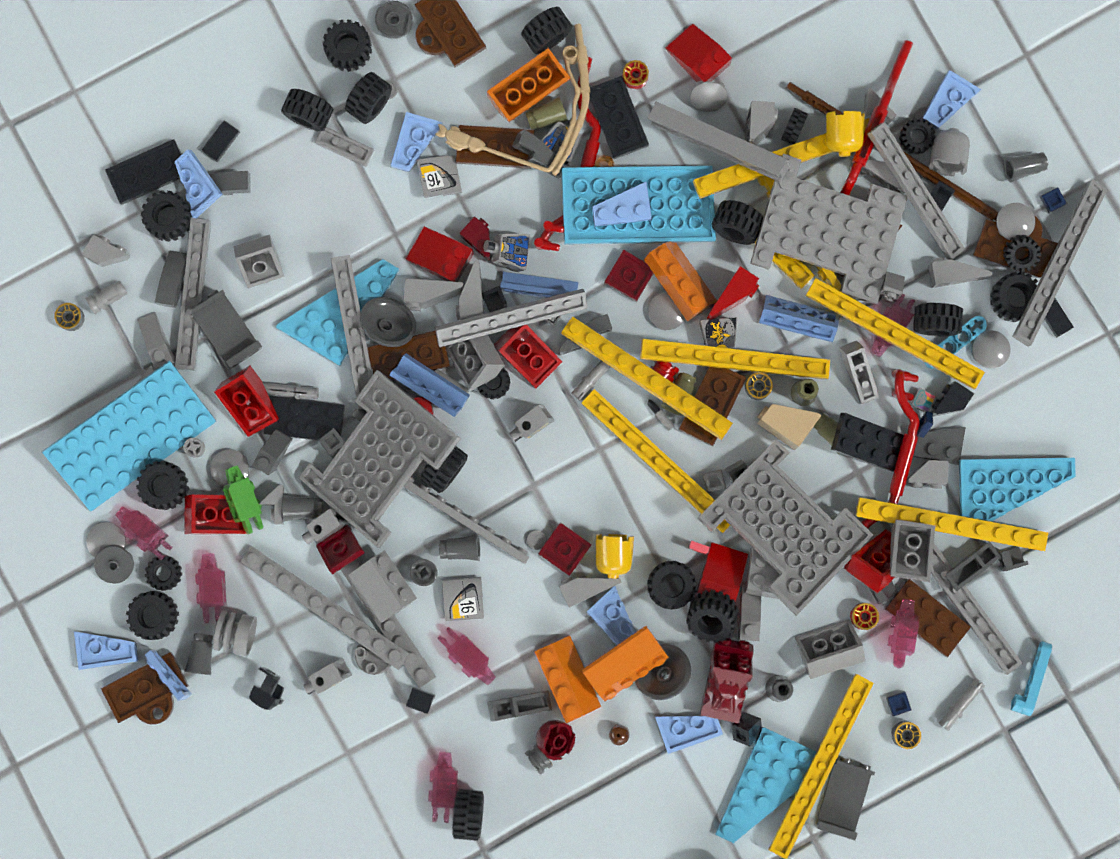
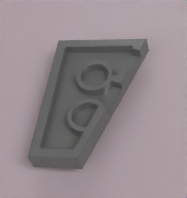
M966 427L928 432L924 438L916 434L918 440L913 457L948 461L949 464L959 465Z

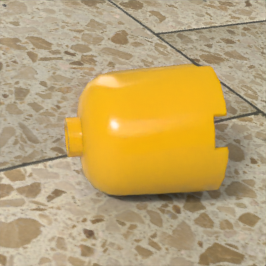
M835 111L826 113V142L828 148L833 152L839 153L841 157H848L851 152L858 151L863 145L865 113L858 111H843V115H835Z
M596 534V567L598 571L607 574V578L618 579L619 575L628 573L632 566L634 536H630L627 539V535L608 534V536H603L602 538V534Z

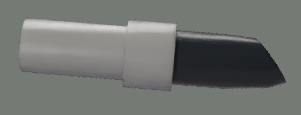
M649 399L647 404L655 414V417L663 423L668 431L674 427L673 423L668 419L665 412Z

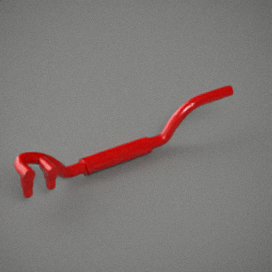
M905 40L881 100L878 106H875L864 131L863 145L855 152L852 159V168L840 193L850 195L862 167H865L874 144L867 133L886 119L888 105L913 46V42Z
M588 57V64H587V66H588V73L590 72V68H591V64H592V60H593V59L590 58V57ZM579 74V78H578V82H577V85H578L579 88L581 87V85H580V74ZM580 93L577 101L579 110L582 104V93ZM588 108L585 120L591 126V134L589 140H586L580 167H594L600 146L598 140L601 126ZM563 215L553 222H544V231L534 241L535 247L538 250H560L559 244L548 240L554 232L564 233Z
M901 369L892 371V376L895 378V389L891 394L892 397L897 398L910 423L907 434L904 433L888 492L891 493L888 503L898 504L900 496H903L918 440L916 434L919 427L918 414L908 402L913 400L914 395L904 390V381L918 382L919 376ZM866 518L861 523L869 529L878 520ZM851 559L845 564L844 569L847 570Z

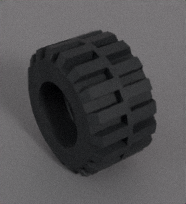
M556 6L534 17L524 27L521 35L533 53L539 54L560 43L570 33L573 26L561 8Z
M347 19V22L339 20V24L334 22L332 24L333 28L328 27L327 34L323 36V47L328 61L335 68L339 67L341 71L347 69V72H352V68L359 70L358 66H365V60L369 61V54H372V44L368 32L357 21L352 23V20ZM353 38L358 41V46L353 52L344 54L337 50L341 40Z
M374 72L367 73L351 90L346 100L345 111L363 124H368L385 107L390 98L392 86Z
M290 89L281 108V112L288 119L315 131H325L334 110L321 97L302 89Z
M162 190L159 191L160 194L158 195L153 193L151 199L149 197L146 199L148 203L142 205L144 211H141V216L143 217L141 220L145 228L161 241L164 239L166 242H171V239L174 241L178 240V236L184 237V232H189L190 230L188 227L192 217L190 206L179 194H174L172 191L167 190V193ZM166 207H174L177 212L175 220L169 225H159L157 220L159 212Z
M724 200L720 203L711 225L721 237L737 244L751 245L758 238L763 215L746 203Z
M1021 271L1019 273L1012 272L996 282L992 288L993 291L990 293V297H992L990 304L994 305V312L998 311V317H1005V321H1020L1037 287L1036 283L1038 280L1036 278L1032 280V275H1024L1025 272ZM1010 287L1019 288L1024 293L1025 304L1023 307H1016L1009 302L1007 291Z
M922 303L914 307L913 330L915 332L929 336H954L962 333L963 308L948 303Z
M455 446L438 470L428 463L421 474L420 480L438 493L445 491L465 465L468 454Z
M155 461L151 465H146V469L140 471L141 476L137 477L136 480L139 481L136 489L139 490L137 494L142 498L141 501L149 507L159 510L174 509L177 504L180 505L183 502L182 499L187 496L185 494L186 490L189 491V486H187L189 481L185 477V472L179 466L166 461ZM166 474L172 480V489L166 496L159 497L154 493L153 483L158 476Z
M666 561L657 565L647 580V590L651 600L664 609L672 610L686 606L693 599L696 592L697 583L695 575L689 567L678 561ZM667 574H676L682 579L683 589L675 597L666 596L661 591L660 582Z
M705 590L702 594L697 593L696 597H693L691 600L686 624H688V629L692 631V634L694 636L697 635L700 640L704 639L709 643L710 641L718 643V640L725 641L726 638L731 637L735 630L738 607L733 599L730 600L728 594L724 595L721 591L718 593L715 590L710 592Z
M147 591L146 593H140L138 597L132 599V603H129V611H126V615H128L126 622L130 624L131 627L129 629L135 632V636L141 637L144 640H159L167 637L171 631L175 630L174 626L179 621L177 620L179 612L176 610L178 606L173 603L174 600L168 597L167 594ZM150 604L158 605L162 611V620L156 627H149L143 619L144 610Z
M458 789L456 792L452 822V835L454 839L479 840L484 809L483 791Z

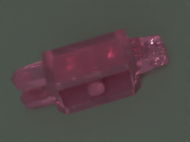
M902 599L899 611H896V616L891 618L890 627L894 628L893 635H889L887 646L891 647L890 653H894L893 665L896 668H902L905 665L906 655L911 656L915 653L919 617L914 613V600Z

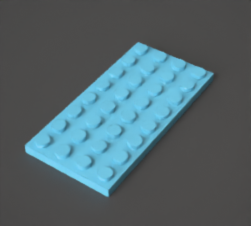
M713 166L562 168L564 245L666 243L669 241L674 243L715 242L716 232L711 225L715 216L714 194L699 199L693 184L694 179L713 173ZM647 182L652 218L650 221L594 227L593 206Z
M169 360L48 446L42 453L91 512L135 481L137 477H140V471L142 469L145 470L146 465H151L155 461L161 462L181 448L186 440L196 437L217 421Z

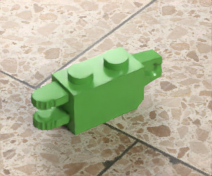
M238 466L226 469L228 484L224 486L223 492L235 523L242 522L244 530L248 535L253 533L249 518H253L258 530L263 529V523L259 515L262 514L260 510L262 506L259 505V499L255 497L253 482L248 477L244 478Z

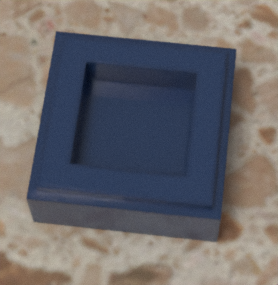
M1058 187L1040 196L1048 213L1067 204Z
M926 411L919 420L918 436L924 438L933 426V413Z
M906 692L886 697L893 717L912 711Z

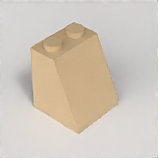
M771 404L769 407L765 406L759 413L757 418L760 420L757 424L795 450L804 441L821 415L815 412Z

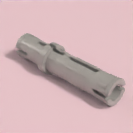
M600 361L586 377L582 378L581 383L571 392L572 395L580 401L590 389L595 387V383L611 366Z
M263 382L269 395L295 397L299 400L301 398L318 400L319 388L302 387L301 384L293 386Z
M975 678L954 706L951 705L949 707V712L939 722L943 727L949 721L944 729L950 730L956 720L963 716L962 713L985 687L981 682L975 688L980 680Z

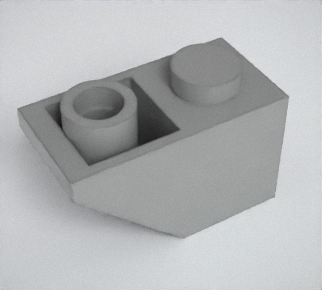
M92 235L82 252L84 257L101 267L126 261L130 258L125 253V248L118 244L115 247L109 244L110 240L102 235L99 238Z
M886 271L879 296L882 297L881 300L892 303V301H896L902 296L905 277Z
M926 461L907 478L906 484H911V487L923 488V485H930V488L942 489V485L948 484V461Z

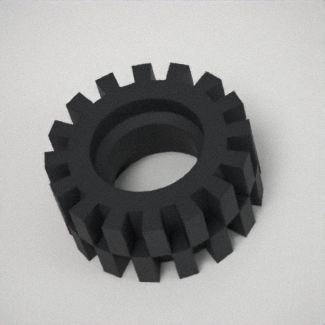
M794 108L781 140L790 144H796L808 113Z
M914 118L904 125L900 132L899 140H901V146L905 147V151L909 150L910 154L915 153V155L923 154L933 145L936 131L932 129V124H928V120L923 121V118H919V120ZM913 130L922 131L924 133V141L921 143L913 142L910 137Z
M1016 235L1015 239L1013 237L1010 238L1011 242L1007 241V247L1003 248L1005 252L1003 257L1007 264L1015 271L1020 270L1021 272H1025V269L1031 270V266L1035 267V262L1040 261L1038 256H1041L1040 247L1030 236L1027 237L1026 235H1022V237ZM1020 247H1027L1029 249L1028 256L1022 260L1016 259V250Z
M504 367L497 375L501 380L499 387L490 389L486 383L477 387L479 393L485 398L494 400L506 395L510 386V377Z
M154 557L152 561L148 562V567L145 568L146 581L156 590H171L181 581L182 567L172 557ZM161 566H167L171 571L170 577L165 581H161L157 577V570Z

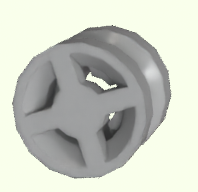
M189 438L184 443V451L190 457L199 458L205 452L204 443L197 438Z

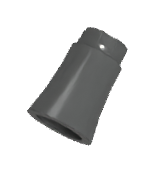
M1044 152L1006 156L1003 162L1006 178L1011 183L1045 171L1048 166V159Z
M283 495V522L314 519V517L318 518L322 515V499L314 500V498Z
M479 535L440 540V559L480 561Z
M194 633L184 672L211 675L212 635Z
M783 675L772 676L766 683V694L775 702L786 701L793 694V686L790 680ZM780 685L784 687V691L782 693H779L778 687Z

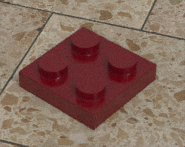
M623 250L604 283L637 302L653 276V272L646 262Z
M560 522L538 554L570 576L592 544Z
M348 524L316 545L332 575L364 554L360 543Z

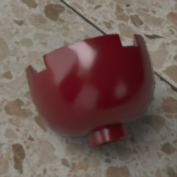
M549 720L538 729L536 744L547 758L553 761L563 759L562 756L572 751L576 736L569 724L560 720Z

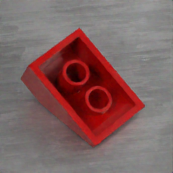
M693 23L665 47L667 52L696 82H712L732 62V57L723 47Z
M424 226L406 260L444 281L458 282L474 252L473 249Z
M740 266L706 320L721 316L746 301L748 296L752 298L760 286L757 284L760 278Z
M527 324L508 329L493 344L501 356L535 389L562 363L560 358Z
M251 365L222 381L214 391L248 437L279 419L262 380Z
M191 494L185 496L184 534H247L242 522L235 523L225 495Z
M887 529L853 554L847 568V572L876 593H879L895 578L890 576L892 533Z
M712 542L695 597L697 593L702 594L705 590L708 592L715 590L718 593L719 591L723 592L724 595L728 594L730 600L733 599L736 602L749 554Z

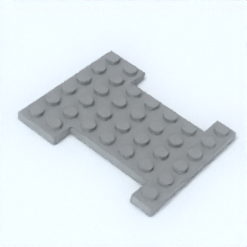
M783 154L781 157L788 159L791 167L786 172L781 183L774 180L750 264L768 270L770 269L774 252L843 274L844 279L840 292L849 297L876 305L908 198L907 195L872 184L870 185L867 199L864 201L796 178L801 159Z
M377 370L355 399V402L367 411L361 422L324 472L314 464L309 463L299 476V479L376 547L381 548L392 533L379 522L381 516L423 459L434 469L438 470L461 438L381 371Z
M775 440L698 519L711 532L725 519L780 574L768 589L797 616L852 558V555L863 547L873 534L847 508H844L832 520L778 467V464L790 452L778 440Z

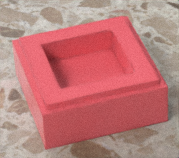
M690 541L688 546L690 550L704 555L708 554L710 548L694 541Z

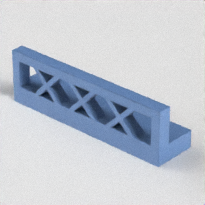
M503 272L500 288L502 292L548 298L578 290L579 282Z
M766 295L759 323L833 342L838 329L840 315ZM768 303L776 304L778 307L770 306ZM806 313L813 314L814 317L808 316ZM825 318L833 319L834 322L827 321Z
M408 354L403 355L398 366L390 374L391 377L453 417L462 410L470 394Z

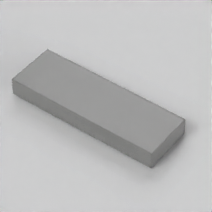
M326 127L325 131H320L315 140V144L364 167H367L374 153L373 148Z

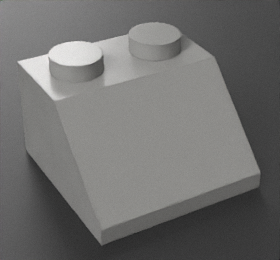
M270 235L233 246L236 261L248 288L284 277Z

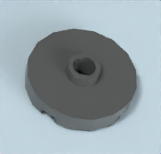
M389 1L378 8L375 22L383 36L390 39H398L404 37L410 31L413 17L411 11L404 3ZM396 18L398 21L396 23H392L391 20Z
M111 545L106 546L98 553L95 558L94 568L100 579L107 583L117 584L129 578L134 568V560L130 552L125 550L124 547ZM110 563H115L117 567H111Z

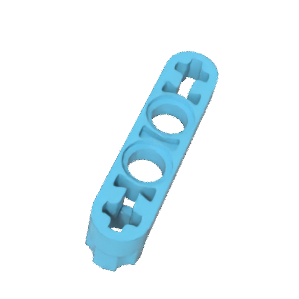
M975 316L962 326V332H965L968 336L967 341L962 342L958 339V335L949 336L937 346L943 348L945 343H949L953 347L951 353H957L986 329V320L981 316ZM980 321L981 330L976 328L971 332L969 329L975 325V322ZM924 362L926 367L935 369V367Z
M1044 641L1040 642L1024 695L1015 694L1011 702V711L1027 716L1032 715L1051 655L1052 644Z

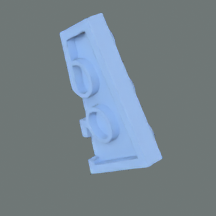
M949 70L922 116L923 121L928 120L929 125L932 124L935 129H938L981 89Z
M406 112L391 167L410 172L435 136V133L439 130L438 124H443V122Z
M188 149L175 161L181 183L184 184L187 193L185 196L192 209L190 211L192 218H197L223 194L193 151Z
M647 182L593 206L594 227L650 221L652 218Z
M615 586L586 612L616 645L636 633Z
M74 631L79 670L138 661L136 642Z
M150 650L145 654L148 665L157 671L159 678L168 686L178 701L185 700L192 695L156 650Z
M655 716L668 754L723 735L719 721L715 718L706 716Z

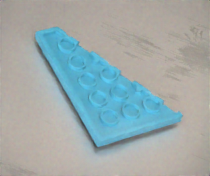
M382 259L354 277L360 312L368 301L384 296L398 274L399 268ZM336 288L276 326L280 331L338 366L342 364L348 354Z
M1075 458L959 460L960 516L990 522L1005 515L1024 503L1075 478Z
M762 727L715 835L735 843L798 790L817 751Z

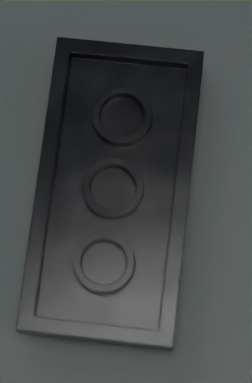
M619 76L590 87V101L613 159L648 147L649 142L623 77Z
M175 139L105 169L121 205L180 179L175 161L182 154Z
M269 396L279 419L264 428L265 435H272L278 429L291 438L319 441L333 428L340 436L342 435L345 405Z
M841 413L831 450L894 472L904 435L853 415Z

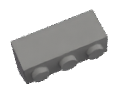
M751 101L746 115L745 141L757 146L768 136L769 131L773 130V125H775V120L778 117V108H775V102Z
M488 335L445 346L468 390H473L494 379L505 365Z
M385 550L348 575V578L379 624L417 599Z
M850 619L795 637L803 664L810 679L866 661L863 645Z

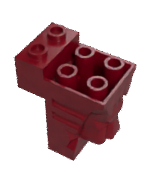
M726 638L725 641L718 640V643L713 644L710 669L700 708L701 716L739 723L746 690H748V682L751 681L753 676V644L745 640L734 641L730 638Z

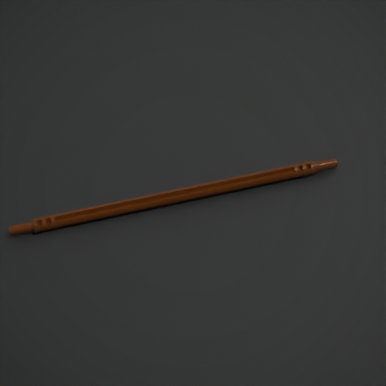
M789 82L786 88L801 97L802 101L824 115L834 111L835 115H843L841 111L808 90L804 91L792 82ZM904 152L917 174L935 185L939 181L955 190L952 196L991 221H997L999 211L936 171L930 170L928 166Z

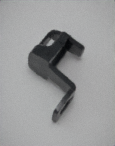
M260 667L259 670L267 676L261 687L253 686L249 699L262 709L271 710L283 703L284 700L281 697L284 687L278 684L281 678L279 675L268 668Z

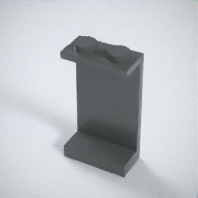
M215 290L208 295L209 299L202 302L200 300L192 305L193 309L190 312L231 370L261 350L262 345L258 340L256 341L225 296V292L223 290L220 292Z
M841 757L840 760L836 759L832 767L815 827L819 830L856 841L858 834L855 832L871 775L874 776L875 772L870 770L871 766L862 763L856 766L851 764L852 760Z

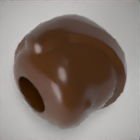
M623 725L614 726L609 732L610 741L618 746L625 744L630 737L629 729Z

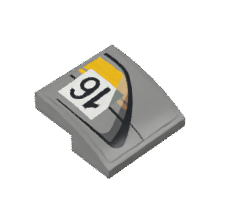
M440 156L417 160L424 198L462 193L455 156Z
M481 577L443 579L445 621L484 619Z

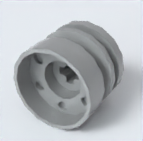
M223 610L214 629V650L220 651L223 647V652H228L231 645H233L234 654L248 656L256 633L257 617L243 614L239 622H237V613L232 612L229 617V611Z

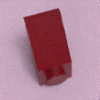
M474 216L459 234L463 240L489 261L491 253L484 251L485 241H490L489 225L482 218L478 220Z

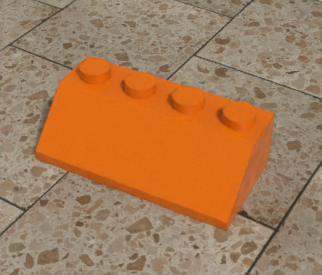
M548 48L489 89L487 97L496 110L510 122L571 78Z
M670 241L663 243L649 252L644 259L687 322L717 302V299L677 243Z
M644 626L582 669V672L605 702L613 699L621 690L630 687L637 679L646 676L656 666L662 665L669 657L648 627Z
M570 635L534 651L566 723L601 707L593 686L582 672L584 666Z

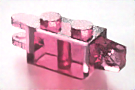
M902 293V296L891 307H886L882 315L907 328L914 314L910 313V310L915 300H909L906 305L907 307L905 309L901 308L899 305L905 296ZM874 335V342L870 353L880 358L887 348L895 347V345Z
M121 507L116 513V517L122 523L120 526L125 530L123 533L129 539H135L138 542L136 545L144 552L148 550L162 560L165 556L158 550L159 546L162 544L168 550L173 548L165 540L169 535L146 514H142L139 510L131 512L125 507Z
M214 553L202 554L201 569H198V573L195 575L196 585H199V593L196 595L197 604H200V608L203 609L204 623H209V608L215 607V620L217 622L221 614V607L227 606L225 571L218 568Z
M448 627L446 629L447 633L456 642L451 646L441 635L437 638L448 649L447 651L450 653L448 658L455 664L459 662L463 666L461 670L469 678L471 676L477 677L489 685L496 678L488 666L489 658L465 634L459 637Z
M439 752L437 765L434 767V770H430L429 782H433V788L429 790L428 802H431V807H433L432 822H437L439 807L445 808L444 823H449L450 808H454L457 792L458 770L452 766L451 752Z

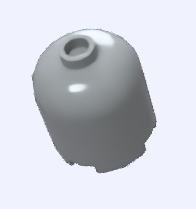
M949 128L938 133L934 139L929 169L932 170L934 168L937 170V173L944 176H955V173L958 172L964 175L967 172L969 138L957 128Z

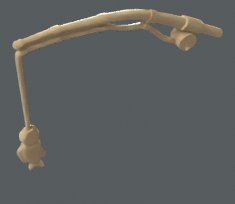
M581 24L574 25L577 47L569 45L563 49L566 72L570 76V80L575 88V96L572 103V119L562 145L548 168L485 147V143L481 139L461 132L456 126H452L451 130H447L445 126L438 124L440 130L435 135L446 137L447 141L445 143L458 151L467 148L474 153L485 150L544 172L552 171V174L556 176L572 152L573 145L584 124L590 99L587 48L584 45ZM578 63L580 88L570 70V65ZM580 93H582L581 109L576 120V105Z

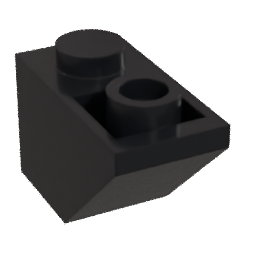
M956 381L951 384L947 383L941 392L944 395L940 400L937 399L931 407L933 409V417L964 410L975 393Z

